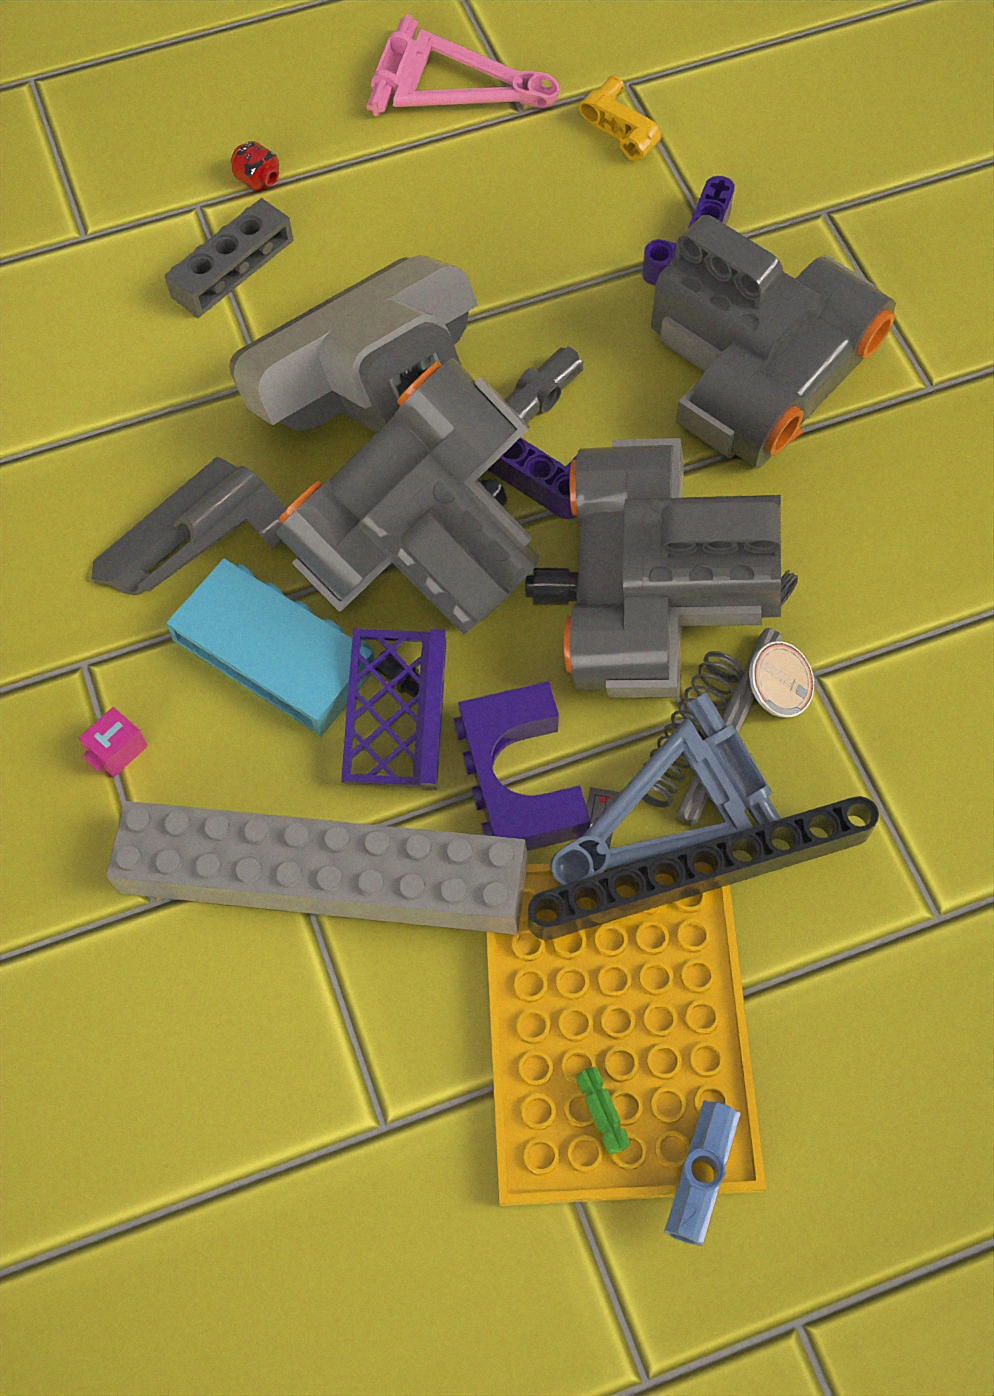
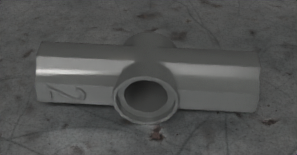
M560 347L538 369L533 367L527 369L519 378L515 390L505 401L528 423L539 411L545 413L553 408L561 395L562 389L583 370L584 362L571 347Z

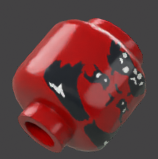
M256 141L241 144L234 150L231 164L232 173L236 179L255 191H260L276 183L279 177V160L276 154Z

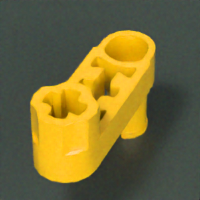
M611 75L598 90H592L579 103V111L583 118L595 127L621 140L620 148L629 160L636 162L637 160H642L661 140V131L651 119L615 101L624 92V84L619 77Z

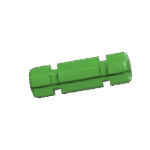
M592 1067L577 1074L576 1081L581 1093H586L587 1095L585 1102L598 1132H603L602 1141L607 1152L611 1155L627 1149L630 1145V1140L624 1127L620 1128L619 1126L621 1120L607 1088H602L604 1081L599 1070L596 1067Z

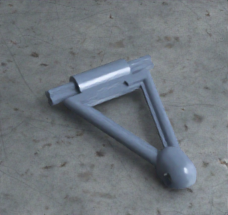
M707 692L686 704L706 738L702 740L692 722L685 718L584 835L563 847L553 856L550 863V871L558 884L572 883L601 874L606 870L628 866L753 828L744 812L746 809L750 812L757 826L781 819L768 797L773 793L733 723L726 726ZM683 752L724 823L609 849L605 840Z

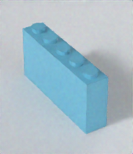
M223 558L166 622L174 642L320 737L347 705L352 638L344 634L342 629L332 620L325 619L323 621L315 616L312 610L299 600L293 602L285 597L276 585L271 582L264 584L256 579L253 573L242 564L234 565ZM361 639L360 654L370 664L374 661L373 649ZM359 661L360 673L366 667ZM371 673L358 683L357 692L372 675Z

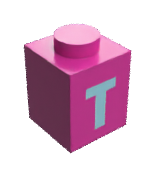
M114 707L78 738L86 751L82 755L84 760L95 771L99 772L103 768L113 778L148 746L141 731Z

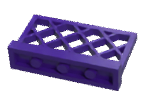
M353 628L342 783L421 787L422 790H437L447 645L445 629H430V632ZM361 639L378 640L386 651L369 664L360 654ZM385 640L396 642L390 646ZM405 642H422L421 656L409 666L395 652ZM392 655L403 667L404 671L387 684L375 668ZM359 661L366 667L360 673ZM419 665H420V678H419V677L415 674V672H414V670H415ZM371 673L384 688L366 702L357 692L358 683ZM410 675L419 685V693L406 704L393 688ZM389 693L402 708L385 722L372 706ZM358 699L363 706L356 711V701ZM418 703L416 716V714L411 710V708ZM368 710L381 726L363 740L354 730L355 721ZM407 713L416 722V732L403 742L390 726ZM386 730L399 747L382 761L370 748L369 744ZM355 737L360 744L353 750V740ZM414 741L415 754L408 748ZM364 749L378 763L367 775L351 774L352 759ZM405 751L414 761L413 777L395 776L387 765ZM383 769L389 776L376 774Z

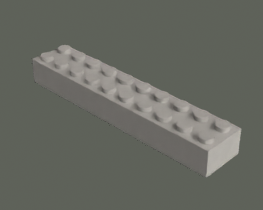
M125 801L106 878L120 894L518 935L528 854L525 839Z

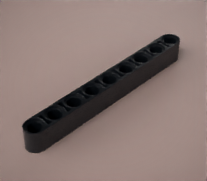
M862 796L851 797L542 891L534 895L530 900L528 906L529 929L539 939L552 940L860 845L867 841L878 822V808L868 798ZM848 816L859 817L863 820L865 826L854 825L850 822ZM810 828H821L828 837H816L812 834ZM782 839L787 842L790 848L787 850L778 849L771 840ZM738 850L745 851L752 860L747 862L739 861L732 852ZM705 862L714 871L708 874L700 873L695 869L694 864ZM658 874H667L674 879L675 883L664 886L659 884L654 877ZM626 885L634 889L636 895L631 898H624L618 895L615 889ZM587 897L594 900L597 906L591 910H583L575 902L580 898ZM548 909L555 912L558 917L552 922H542L536 917V914L541 910Z

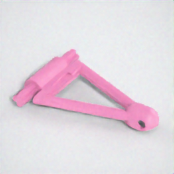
M406 14L405 18H401L396 32L388 36L371 79L373 90L366 108L373 111L374 116H379L381 112H385L389 99L394 97L393 107L520 102L527 106L547 108L556 102L559 96V85L547 73L516 71L424 29H420L417 39L414 41L413 38L419 23L416 20H412V15ZM431 50L513 86L416 91ZM541 80H549L552 86L545 87Z

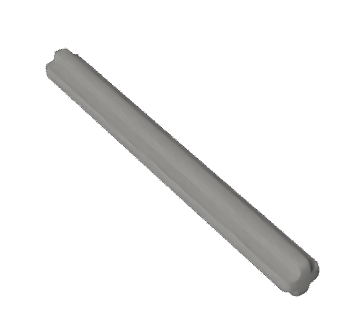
M765 628L761 633L721 717L726 726L733 723L738 733L755 698L749 679L752 658L762 646L782 640V635L772 628ZM696 773L676 813L679 821L691 826L698 821L709 798Z

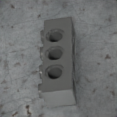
M260 198L165 274L171 298L197 318L201 317L294 241L290 218L266 200Z

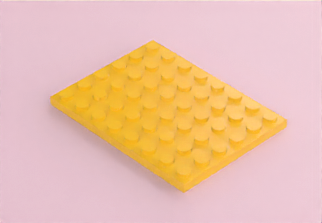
M705 862L694 864L695 869L700 873L708 874L714 871ZM550 863L527 864L518 935L486 932L500 1206L674 1197L680 1180L681 1169L685 1163L704 1100L731 1106L734 1110L741 1113L725 1166V1176L720 1183L718 1194L764 1192L766 1190L730 885L559 938L542 940L534 936L528 926V906L530 900L534 895L542 891L562 885L558 884L552 877ZM658 874L654 877L659 884L664 886L675 883L674 879L667 874ZM626 885L615 889L616 893L624 898H631L636 895L634 889ZM587 897L580 898L575 902L583 910H591L597 906L594 900ZM548 909L541 910L536 914V917L542 922H552L558 917L555 912ZM596 1067L599 1070L604 1081L602 1088H607L621 1120L619 1126L620 1128L624 1127L630 1140L629 1147L619 1153L610 1155L607 1152L602 1141L603 1132H598L585 1102L587 1095L586 1093H581L576 1081L577 1074L588 1068ZM696 1162L691 1165L692 1175L699 1182L708 1183L714 1180L713 1169L705 1162Z

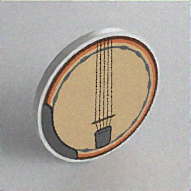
M781 641L766 644L754 654L750 664L749 679L752 692L758 703L768 713L781 718H789L802 713L809 706L814 693V677L805 656L793 645Z

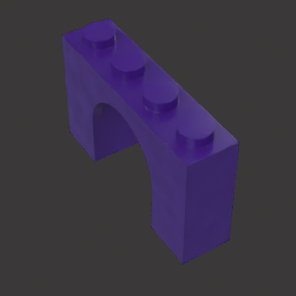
M549 681L458 702L459 717L453 718L458 741L463 739L466 741L468 751L462 752L467 775L474 774L477 786L472 787L476 810L484 809L487 822L481 823L483 835L525 839L527 851L581 838L590 828L591 820L580 785L541 795H521L502 785L493 771V765L497 756L510 744L558 732L559 713Z

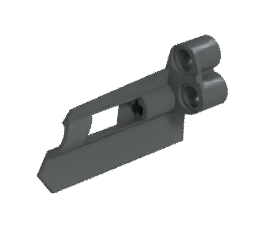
M216 457L93 561L92 580L95 583L110 584L116 590L130 595L151 591L246 520L271 548L277 547L283 542L275 534L282 525L278 519L287 508L251 470L244 466L236 467ZM190 536V541L152 573H147Z

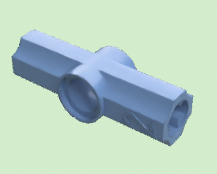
M706 1100L702 1103L664 1230L665 1234L676 1240L697 1246L703 1245L720 1183L725 1176V1166L741 1114L731 1106ZM696 1162H705L713 1169L714 1180L708 1183L699 1182L692 1175L691 1165Z

